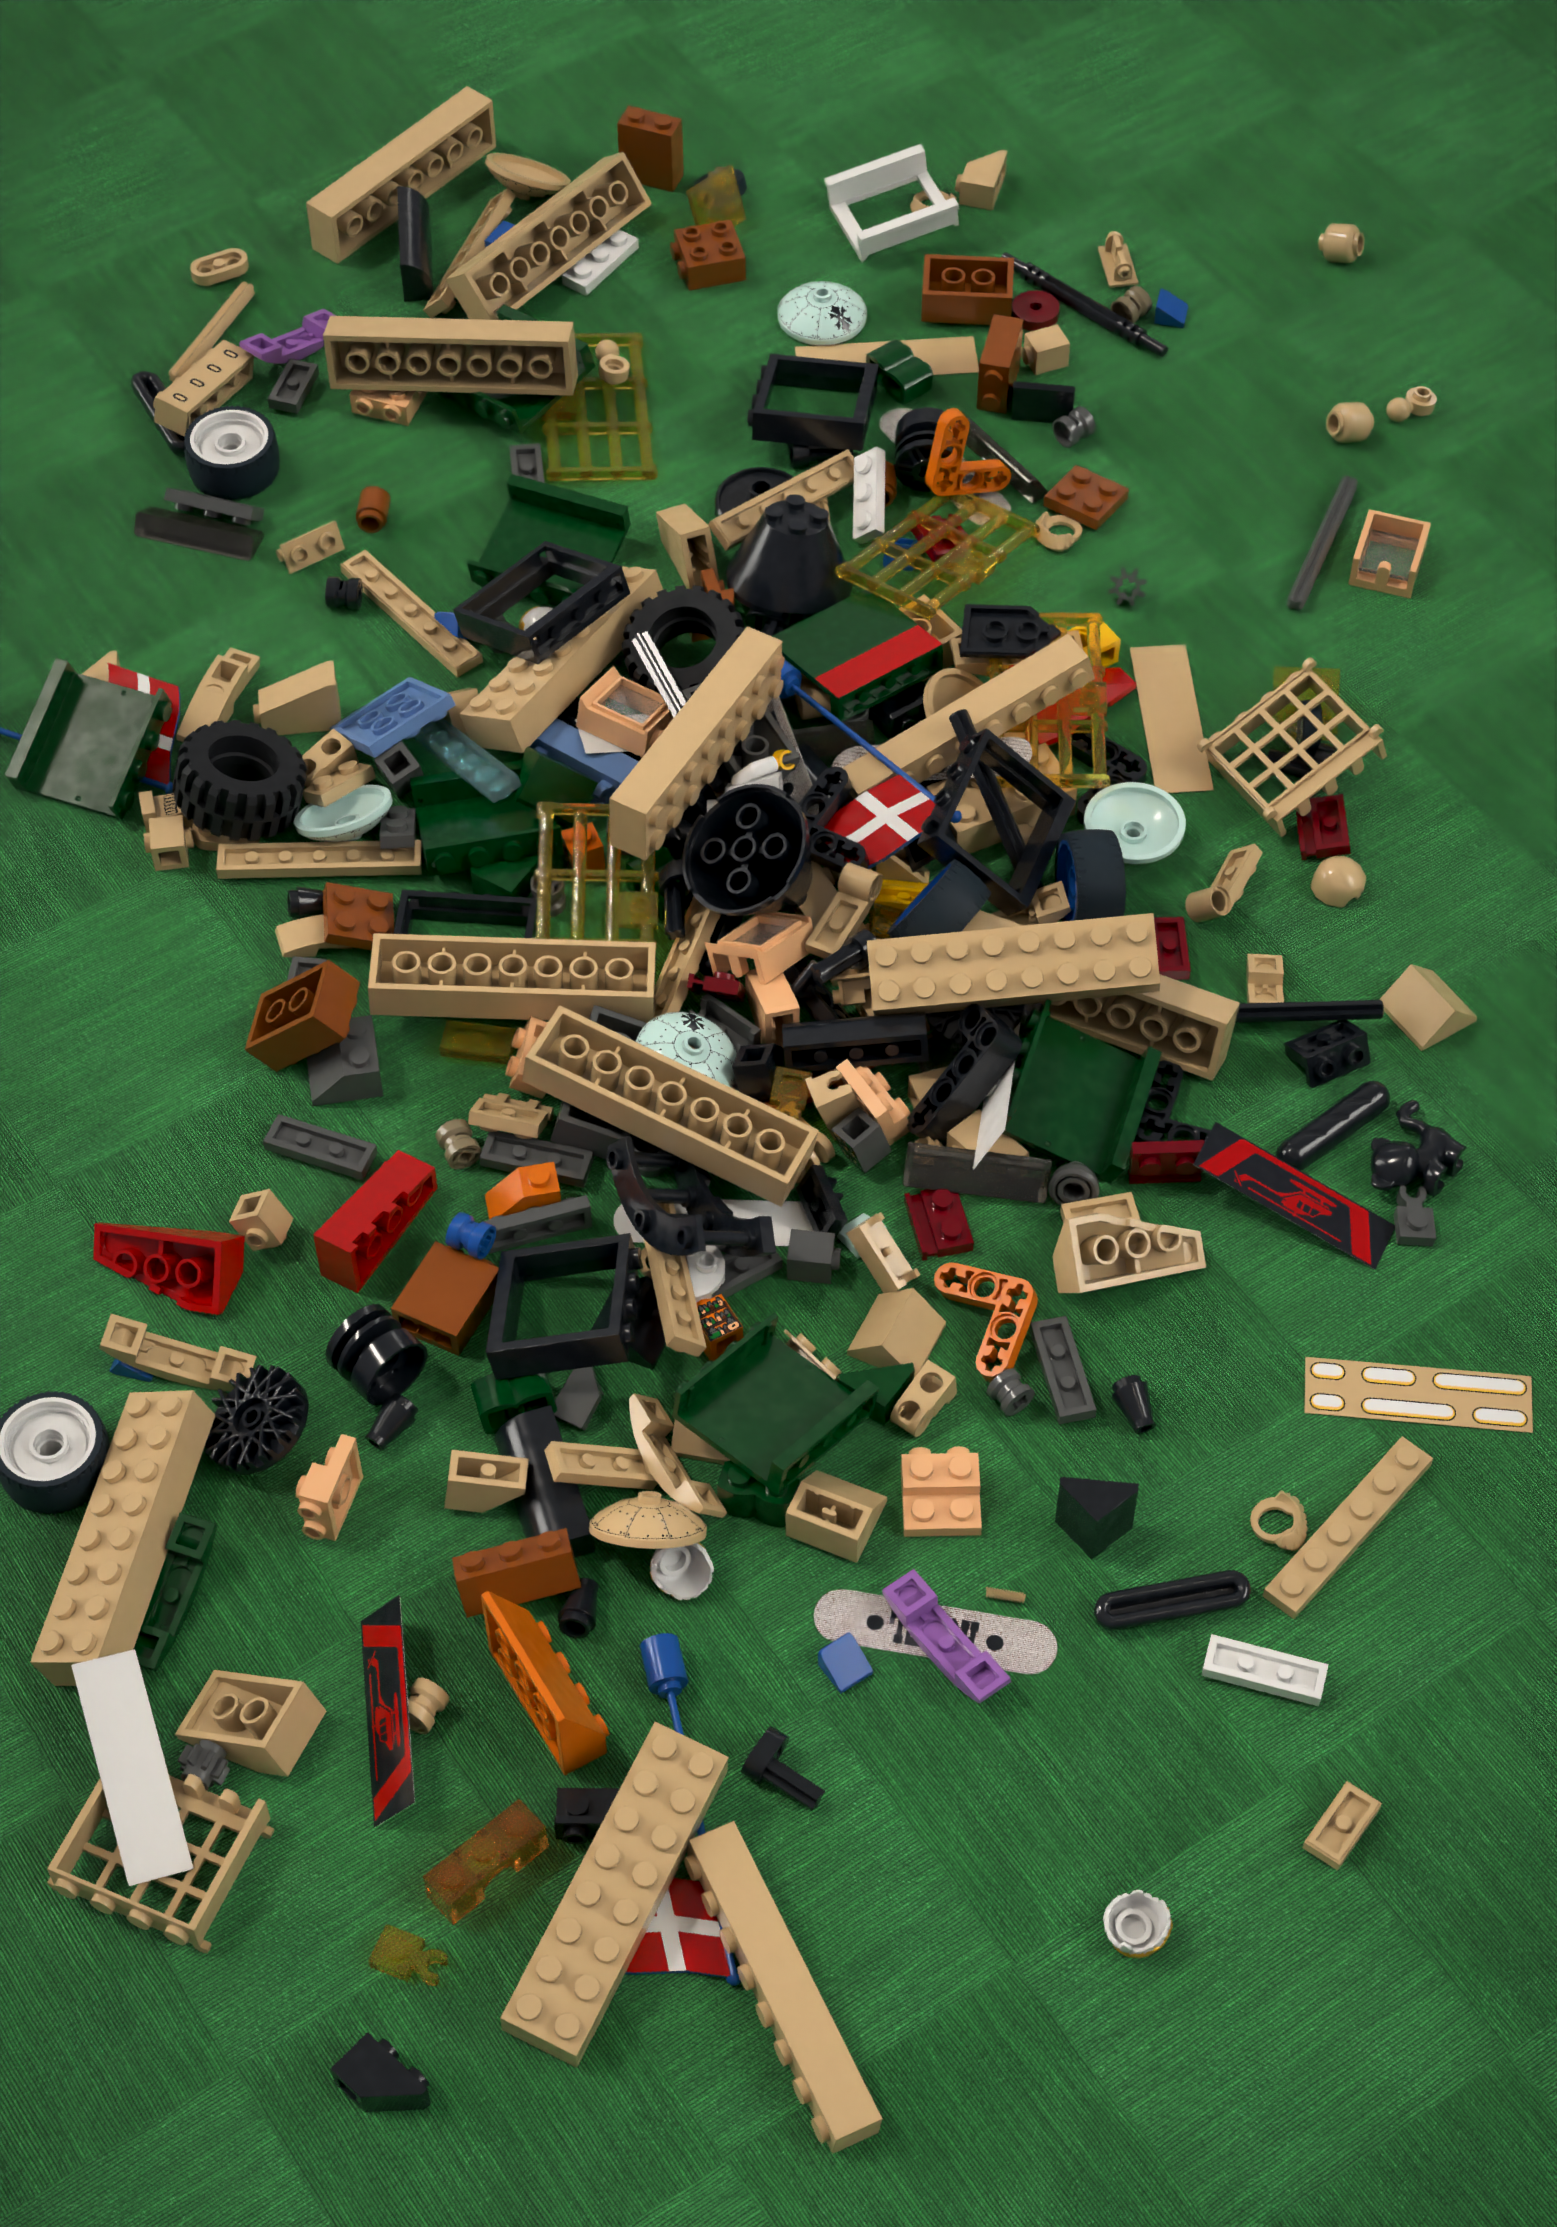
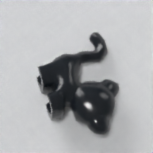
M1412 1099L1401 1105L1396 1112V1116L1401 1128L1420 1135L1419 1147L1416 1149L1414 1145L1408 1142H1391L1385 1138H1374L1371 1143L1373 1151L1371 1155V1186L1380 1191H1389L1402 1185L1407 1186L1417 1177L1424 1179L1422 1187L1425 1188L1428 1195L1434 1197L1445 1186L1444 1182L1439 1180L1443 1173L1453 1177L1462 1169L1463 1160L1459 1159L1467 1146L1457 1142L1443 1128L1432 1127L1422 1120L1411 1118L1410 1116L1420 1109L1419 1103Z

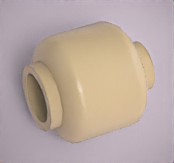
M1330 224L1326 228L1325 233H1321L1319 236V251H1323L1324 258L1328 262L1352 263L1356 260L1357 256H1361L1363 253L1364 234L1354 224Z
M1361 402L1339 403L1333 407L1326 419L1328 433L1335 441L1340 443L1362 442L1367 439L1374 426V417L1370 409Z

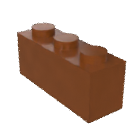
M567 1528L546 1531L537 1536L518 1541H508L499 1546L480 1551H470L464 1555L452 1558L455 1580L467 1618L484 1613L481 1594L487 1591L515 1604H521L581 1588L577 1564Z

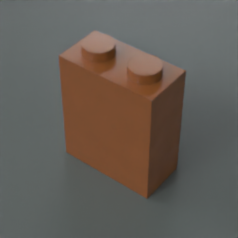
M628 106L617 122L619 153L624 152L642 185L674 192L684 176L682 119L644 110L639 107Z
M993 315L979 362L976 409L1003 414L1007 413L1013 392V384L1017 379L1021 364L1024 319Z
M435 1241L391 1307L392 1316L401 1323V1328H405L416 1338L459 1356L494 1302L499 1268L489 1260L476 1259L465 1254L461 1249L456 1250Z

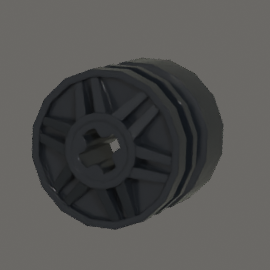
M931 407L917 408L904 414L897 423L895 430L896 450L894 469L899 481L912 490L932 492L926 485L925 476L937 422L944 412L942 409ZM953 447L946 448L942 452L941 458L950 456L953 452Z
M380 1304L365 1306L346 1318L335 1330L325 1352L327 1363L337 1370L344 1379L351 1381L352 1387L373 1406L382 1405L385 1398H391L394 1393L403 1394L420 1375L428 1356L427 1348L411 1332L401 1328V1323L391 1316Z

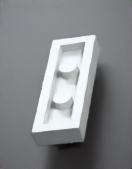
M619 229L562 275V285L587 296L639 248V239Z
M879 447L854 457L853 540L860 544L884 534L885 451Z
M1211 1634L1201 1676L1319 1706L1329 1664Z

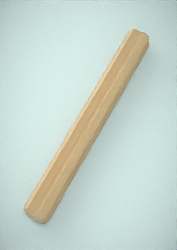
M244 281L239 284L169 370V379L172 382L176 377L184 374L194 362H198L206 355L208 350L213 347L255 295L254 286L251 283L248 284Z

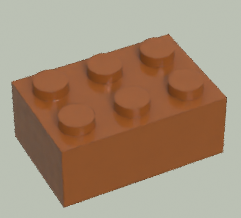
M925 254L921 322L991 325L994 314L1011 317L1014 258Z
M327 960L262 993L244 1050L277 1072L289 1065L296 1064L312 1054L319 1053L322 1049L342 1042L350 1031L349 1022L352 1011L358 1001L357 993L360 981L332 961Z

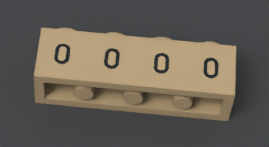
M223 339L214 348H210L206 355L198 362H194L184 374L176 377L170 386L156 395L153 402V407L155 408L154 422L185 436L186 430L192 421L209 410L221 407L252 379L254 355Z

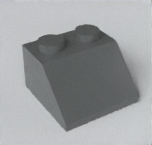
M372 1015L351 1018L349 1022L350 1031L342 1042L335 1043L322 1049L319 1053L307 1057L313 1106L383 1096Z

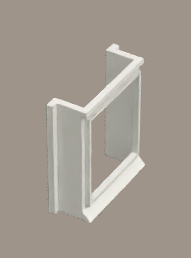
M921 144L824 178V183L827 186L830 211L862 263L869 254L952 224L955 227L959 226V204L955 198L945 200L927 172L925 150ZM917 180L933 204L932 206L863 231L847 206Z

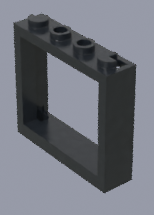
M770 354L767 365H762L761 376L757 381L756 394H753L752 409L748 411L747 423L749 427H752V440L863 451L877 394L879 364ZM774 384L859 393L853 418L770 410L767 408Z
M544 541L453 609L463 637L539 664L630 594V590L622 566ZM544 551L547 556L546 558L542 556L540 557V554ZM553 575L584 585L526 630H521L495 620Z
M986 728L972 736L967 735L960 743V753L957 760L949 767L946 773L948 779L944 787L934 798V809L921 826L923 832L917 845L945 867L954 859L965 865L991 891L988 901L1009 916L1029 908L1076 801ZM979 759L1042 810L1009 884L945 835Z
M402 890L394 934H411L414 919L526 927L524 938L537 939L540 923L538 898H524L522 896L509 897L491 894L478 895L458 892Z
M630 1233L501 1251L486 1347V1355L496 1380L628 1362L630 1343L635 1342V1331L632 1323L633 1320L638 1319L635 1295L641 1292L638 1270L643 1269L641 1248H635ZM615 1269L609 1328L516 1341L525 1281Z

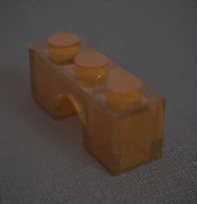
M517 1799L423 1876L427 1897L454 1925L485 1900L484 1891L488 1883L501 1870L511 1866L517 1873L548 1848L546 1826L520 1799Z

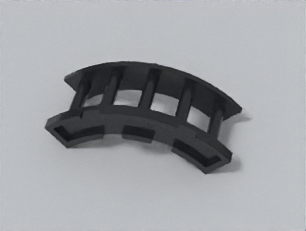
M625 1136L607 1146V1166L612 1171L613 1180L623 1208L635 1230L657 1250L676 1256L697 1255L706 1252V1246H716L720 1251L738 1257H764L776 1253L772 1216H758L752 1219L733 1216V1211L725 1205L722 1199L711 1194L708 1188L711 1182L708 1171L671 1153L634 1152L631 1136ZM638 1167L670 1168L674 1172L678 1189L646 1188ZM657 1203L681 1204L682 1207L686 1208L688 1214H669Z

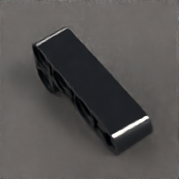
M978 1004L967 1006L958 1019V1028L967 1037V1043L917 1104L908 1118L907 1128L909 1132L919 1138L929 1136L933 1141L937 1139L943 1147L947 1145V1132L975 1111L1017 1058L1022 1047L1020 1037L1002 1019Z

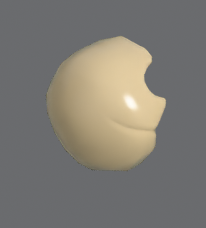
M1333 856L1323 860L1318 865L1312 878L1311 889L1315 897L1323 903L1339 908L1345 907L1351 899H1359L1364 891L1367 877L1361 865L1352 858Z

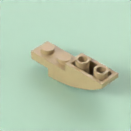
M231 647L224 656L217 655L188 706L177 733V740L184 742V739L190 733L205 724L211 726L213 722L221 720L227 723L234 712V702L260 667L259 656Z

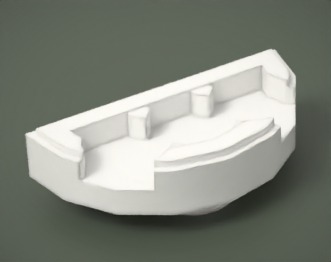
M706 1246V1252L686 1256L696 1303L702 1299H711L712 1294L725 1281V1260L721 1251L716 1246Z

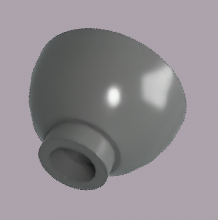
M1073 1161L1059 1167L1050 1179L1048 1190L1053 1201L1061 1206L1064 1203L1098 1198L1099 1182L1095 1173L1081 1162Z

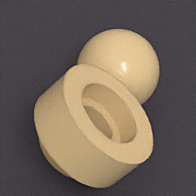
M609 339L600 341L595 349L596 357L600 361L599 377L611 385L625 382L629 375V362L619 356V347L614 341Z
M1418 386L1411 388L1407 391L1405 399L1397 397L1388 403L1386 408L1387 416L1394 422H1402L1409 417L1410 413L1418 416L1430 415L1434 411L1437 397L1427 387Z

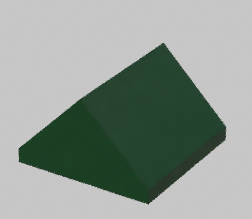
M528 746L524 752L516 801L573 828L577 826L598 783L586 774Z

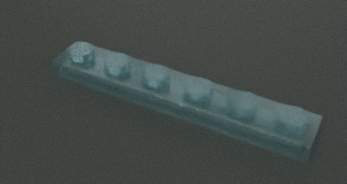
M444 718L435 722H429L420 728V732L416 736L412 737L413 740L493 803L508 797L512 791L522 786L517 774Z

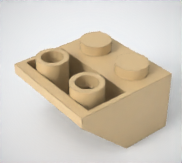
M816 1470L801 1481L786 1511V1536L857 1563L887 1502V1497Z

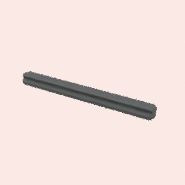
M1344 476L1339 483L1288 596L1287 606L1290 609L1294 608L1299 611L1303 609L1356 492L1358 481L1355 477Z

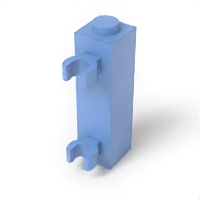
M557 718L530 745L531 748L595 780L598 784L592 794L594 798L590 801L589 806L598 811H602L607 806L609 798L639 762L622 752L586 754L578 729Z

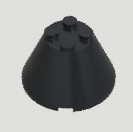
M796 494L788 495L786 500L767 506L727 565L728 589H734V597L745 606L769 616L782 618L783 613L802 614V619H807L850 597L853 587L852 575L828 519V511L806 502L803 496Z
M765 784L740 786L716 798L715 800L718 803L704 817L700 814L695 820L683 849V876L688 889L695 898L707 909L727 916L782 912L792 907L803 905L807 899V892L812 882V861L808 824L799 804L783 790Z

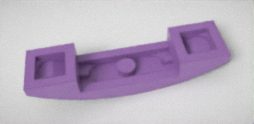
M321 309L303 316L302 327L273 339L260 333L240 341L239 347L257 358L272 364L288 363L289 359L300 360L324 346L323 334L329 317L336 315L326 309Z
M914 1569L882 1590V1594L919 1647L937 1668L972 1700L980 1704L1011 1682L1009 1675L987 1651L981 1653L938 1605L936 1593Z

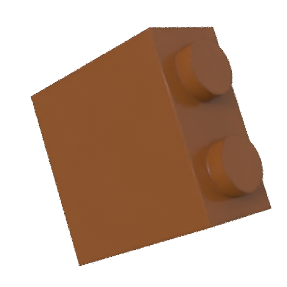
M731 220L674 229V242L670 243L671 255L673 260H678L679 278L681 280L685 279L689 291L746 281V257Z

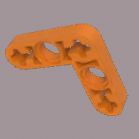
M957 408L947 409L938 419L925 476L926 485L937 496L996 492L1004 489L1011 480V472L1002 461L990 459L962 462L970 422ZM952 446L953 452L950 456L941 458L942 452ZM974 472V477L971 481L962 483L966 474Z
M949 1262L943 1264L934 1275V1283L944 1298L994 1311L976 1357L977 1370L986 1381L991 1383L1001 1372L1014 1368L1037 1307V1293L1032 1285L1022 1278L959 1263ZM956 1275L961 1283L968 1284L967 1290L963 1284L953 1282L948 1287L945 1281L952 1280ZM984 1282H993L995 1284L992 1294L987 1297L977 1296L979 1285ZM1023 1291L1027 1297L1026 1299H1019L1016 1305L1012 1297L1020 1296ZM1015 1310L1017 1311L1020 1317L1013 1314ZM1003 1324H1015L1016 1331L1014 1335L1007 1339L998 1337V1330ZM994 1345L1000 1348L999 1352L997 1351ZM998 1356L1002 1363L1001 1366H994L992 1371H990L987 1366L988 1362L994 1363Z

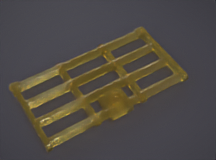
M638 332L575 333V338L587 343L589 347H596L600 341L606 339L614 341L618 346H629L632 376H628L625 382L617 385L608 384L600 377H584L575 385L573 396L564 395L541 416V421H545L542 430L546 435L549 465V469L546 470L547 479L550 481L656 479L658 472L657 465L653 463L650 436L653 426L648 418L645 390L648 386V381L644 377L641 348L643 347L642 334ZM603 389L606 422H588L585 390ZM615 389H633L637 422H618ZM572 420H575V421H576V422H560V423H557V421H572ZM620 434H638L641 466L623 467ZM558 435H577L580 467H561ZM589 435L608 436L611 467H592Z
M972 493L952 496L936 495L919 509L909 512L907 518L883 536L873 539L871 545L848 562L844 561L835 568V574L845 581L927 620H931L936 616V612L960 592L970 589L972 583L979 585L993 574L996 564L1005 561L1007 555L1028 538L1038 535L1040 527L1038 524ZM950 500L964 505L963 508L944 522L930 517V515ZM977 512L991 518L970 535L956 529ZM918 524L931 531L908 550L894 544ZM1004 524L1018 530L997 548L983 542L984 539ZM943 538L957 543L954 548L935 562L921 557L923 553ZM881 552L895 559L872 577L859 571L860 568ZM908 565L921 571L919 575L899 590L886 584L888 580ZM935 578L949 584L927 603L913 597L915 593Z
M1038 612L1039 617L1049 625L1053 624L1061 631V636L1056 638L1054 642L1067 635V626L1087 627L1088 657L1095 679L1057 701V720H1037V714H1035L1028 720L1006 731V733H1024L1025 740L1032 747V757L1029 763L1037 770H1039L1038 733H1058L1059 774L1043 775L1059 788H1107L1110 786L1111 781L1110 776L1107 775L1105 732L1108 730V723L1104 720V716H1107L1108 708L1106 682H1102V678L1105 676V668L1101 664L1100 625L1103 623V617L1100 613ZM989 658L986 675L991 680L1014 665H1002V658ZM1071 715L1091 716V720H1071ZM1071 733H1091L1093 774H1073ZM996 776L1001 788L1013 787L1001 776Z
M537 803L536 817L540 819L538 869L534 871V878L538 880L535 939L656 942L657 949V941L654 940V929H657L658 892H655L658 872L655 871V850L646 861L642 859L641 871L621 870V850L610 845L609 804ZM553 815H574L572 869H552ZM588 815L608 816L607 870H586ZM551 880L572 881L571 938L550 937ZM586 881H607L605 938H584ZM620 882H641V892H620ZM619 928L640 929V939H619Z

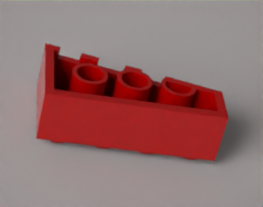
M400 1150L385 1161L313 1234L321 1276L358 1294L437 1190L435 1167Z

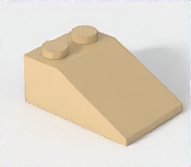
M214 1670L175 1735L178 1739L192 1745L199 1744L200 1740L212 1741L227 1752L225 1758L256 1772L288 1777L326 1713V1709L302 1681Z

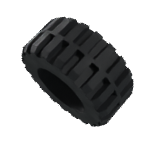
M685 585L675 586L673 591L667 592L666 589L658 591L656 598L651 599L648 597L641 602L642 609H635L629 617L631 624L625 625L623 636L625 640L622 642V652L630 679L660 693L632 643V638L636 632L648 631L659 651L668 641L676 636L686 633H699L712 638L716 642L710 655L702 662L691 667L674 668L668 666L681 690L701 684L745 630L740 613L736 612L735 606L728 599L722 600L720 593L714 590L706 593L702 586L693 585L692 589H686Z
M223 720L215 721L211 726L205 724L184 739V743L181 744L178 753L172 791L174 793V800L183 815L188 820L193 819L195 826L201 830L206 828L210 830L212 835L218 837L221 835L230 837L229 840L239 841L240 838H247L248 841H257L260 837L267 839L275 836L277 832L281 833L294 822L301 805L307 768L296 746L292 747L291 741L284 735L282 737L278 736L275 730L269 727L267 729L261 728L259 724L250 722V724L241 723V720H231L229 723H224Z

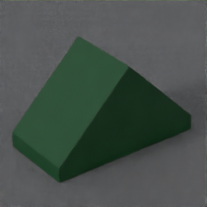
M537 856L520 858L513 862L503 861L486 864L482 867H470L473 894L509 897L522 896L527 898L531 893V878L539 872Z
M907 1363L839 1374V1383L851 1392H854L867 1380L879 1388L874 1411L869 1418L884 1426L890 1419L897 1401L914 1379V1364Z

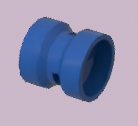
M459 1212L452 1219L448 1227L446 1244L456 1250L464 1248L470 1256L482 1260L487 1256L494 1244L496 1227L487 1222H475L473 1216Z

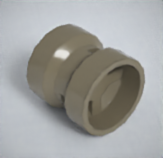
M1133 286L1125 292L1124 296L1112 302L1110 310L1135 323L1139 317L1144 316L1151 310L1152 300L1143 288Z
M453 1119L441 1125L435 1137L440 1148L446 1150L444 1154L448 1165L452 1169H464L476 1163L482 1151L478 1142L471 1138L472 1130L468 1122L463 1119Z

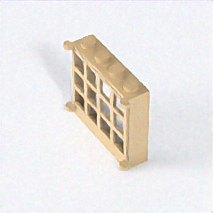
M1311 657L1303 662V669L1292 673L1286 682L1274 691L1266 693L1260 702L1251 709L1240 713L1234 722L1225 729L1214 733L1209 739H1202L1197 745L1198 750L1201 753L1206 752L1209 762L1281 838L1287 834L1282 820L1294 810L1301 816L1307 815L1311 810L1309 798L1321 789L1328 796L1334 794L1338 789L1336 777L1347 769L1354 775L1360 774L1364 769L1362 757L1372 750L1381 760L1387 757L1383 739L1379 736L1384 732L1383 728L1379 724L1370 728L1312 670L1317 665V662ZM1308 688H1311L1317 696L1304 705L1297 697ZM1291 702L1298 711L1279 725L1272 716ZM1322 702L1337 715L1325 725L1311 712ZM1302 717H1305L1317 731L1298 744L1285 730ZM1266 721L1273 730L1254 744L1247 735ZM1341 722H1344L1357 735L1345 745L1330 732ZM1280 736L1293 750L1276 763H1273L1261 749ZM1324 736L1337 751L1318 764L1305 750ZM1241 741L1248 749L1229 763L1222 755ZM1255 755L1268 769L1248 783L1237 772L1236 768ZM1299 755L1312 770L1293 784L1280 769ZM1274 775L1287 790L1270 803H1267L1255 789Z
M188 1774L185 1781L169 1775L177 1808L180 1809L179 1816L182 1825L189 1813L215 1824L201 1848L187 1842L190 1855L196 1858L192 1863L194 1869L188 1870L182 1882L169 1876L153 1880L177 1890L165 1913H161L139 1903L151 1881L138 1884L130 1899L104 1889L116 1867H124L118 1845L112 1853L88 1843L102 1818L112 1822L100 1778L47 1868L50 1875L47 1882L48 1886L67 1898L75 1899L77 1896L87 1899L94 1908L103 1913L112 1914L115 1911L125 1915L127 1920L138 1928L148 1930L151 1926L163 1931L164 1936L176 1944L186 1945L189 1942L198 1951L208 1953L212 1944L203 1939L259 1836L270 1839L275 1831L274 1828L267 1826L271 1818L266 1801L258 1798L253 1809L241 1805L238 1794L230 1789H224L221 1796L206 1791L203 1781L193 1774ZM224 1827L239 1833L226 1858L210 1852ZM82 1852L108 1862L96 1884L70 1874ZM205 1861L220 1867L207 1892L191 1886ZM186 1895L201 1901L189 1924L173 1918Z

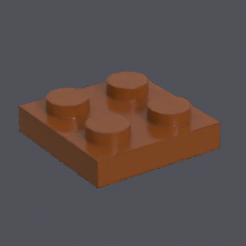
M1075 465L1044 496L1043 506L1097 530L1128 499L1129 488L1093 473L1086 468Z
M326 882L323 889L324 943L372 950L374 933L394 934L393 893Z

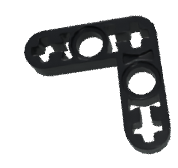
M1079 724L1076 726V733L1064 739L1063 747L1068 754L1103 774L1078 801L1076 817L1082 825H1084L1086 807L1099 791L1118 783L1145 782L1146 762L1141 757L1092 728ZM1101 752H1108L1113 755V758L1102 760L1096 755Z
M830 767L820 774L799 802V806L804 812L808 824L811 861L841 874L847 864L845 857L851 860L850 863L868 869L869 859L862 845L824 828L852 790L846 770L840 767ZM815 804H823L825 806L824 810L819 814L812 815L808 813L809 808ZM823 842L833 843L832 849L828 852L820 853L816 851L817 846Z
M1166 1060L1159 1061L1134 1142L1163 1141L1164 1132L1168 1133L1167 1141H1173L1179 1136H1185L1190 1140L1206 1141L1211 1130L1171 1120L1183 1078V1070L1180 1065ZM1165 1074H1169L1171 1077L1168 1080L1166 1089L1162 1088L1161 1080ZM1151 1100H1161L1167 1107L1163 1110H1154L1149 1107L1148 1102ZM1146 1129L1153 1130L1150 1136L1144 1135Z

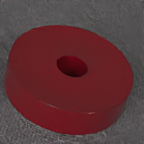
M1030 290L1015 297L1012 302L1011 316L1024 319V330L1035 331L1053 326L1058 322L1060 305L1058 300L1050 293Z

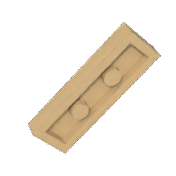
M551 1441L544 1450L554 1482L653 1490L658 1484L644 1463L639 1449Z

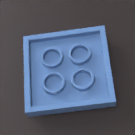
M408 677L330 727V730L334 728L349 740L355 749L375 758L401 740L416 736L420 732V728L429 722H435L444 718L447 715V711L456 704L451 694Z

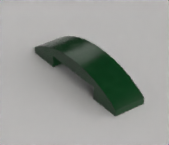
M179 1513L165 1546L168 1552L134 1646L139 1666L157 1671L174 1644L202 1581L217 1530L215 1523Z

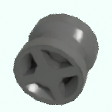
M1015 1368L1001 1372L991 1381L987 1388V1394L992 1400H998L1001 1403L1000 1409L1006 1416H1013L1022 1411L1032 1401L1035 1391L1029 1384H1023L1020 1381L1021 1375Z

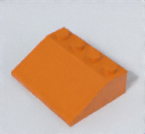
M490 1591L481 1594L489 1651L564 1776L606 1754V1737L609 1736L608 1728L599 1714L593 1716L587 1705L590 1704V1700L581 1683L578 1682L574 1685L568 1675L571 1673V1670L562 1652L555 1653L549 1644L552 1642V1639L543 1621L536 1623L529 1610Z

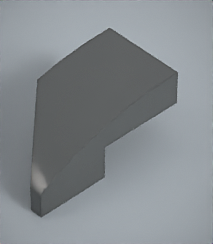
M593 1367L573 1369L555 1400L558 1409L554 1413L555 1418L586 1431L603 1396Z

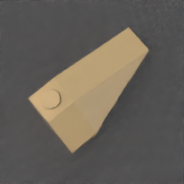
M1102 1213L1065 1219L1052 1256L1058 1293H1083L1206 1268L1201 1231L1153 1224Z

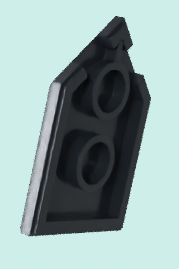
M965 604L960 657L1026 659L1061 636V631L1053 624L1049 625L1031 606Z

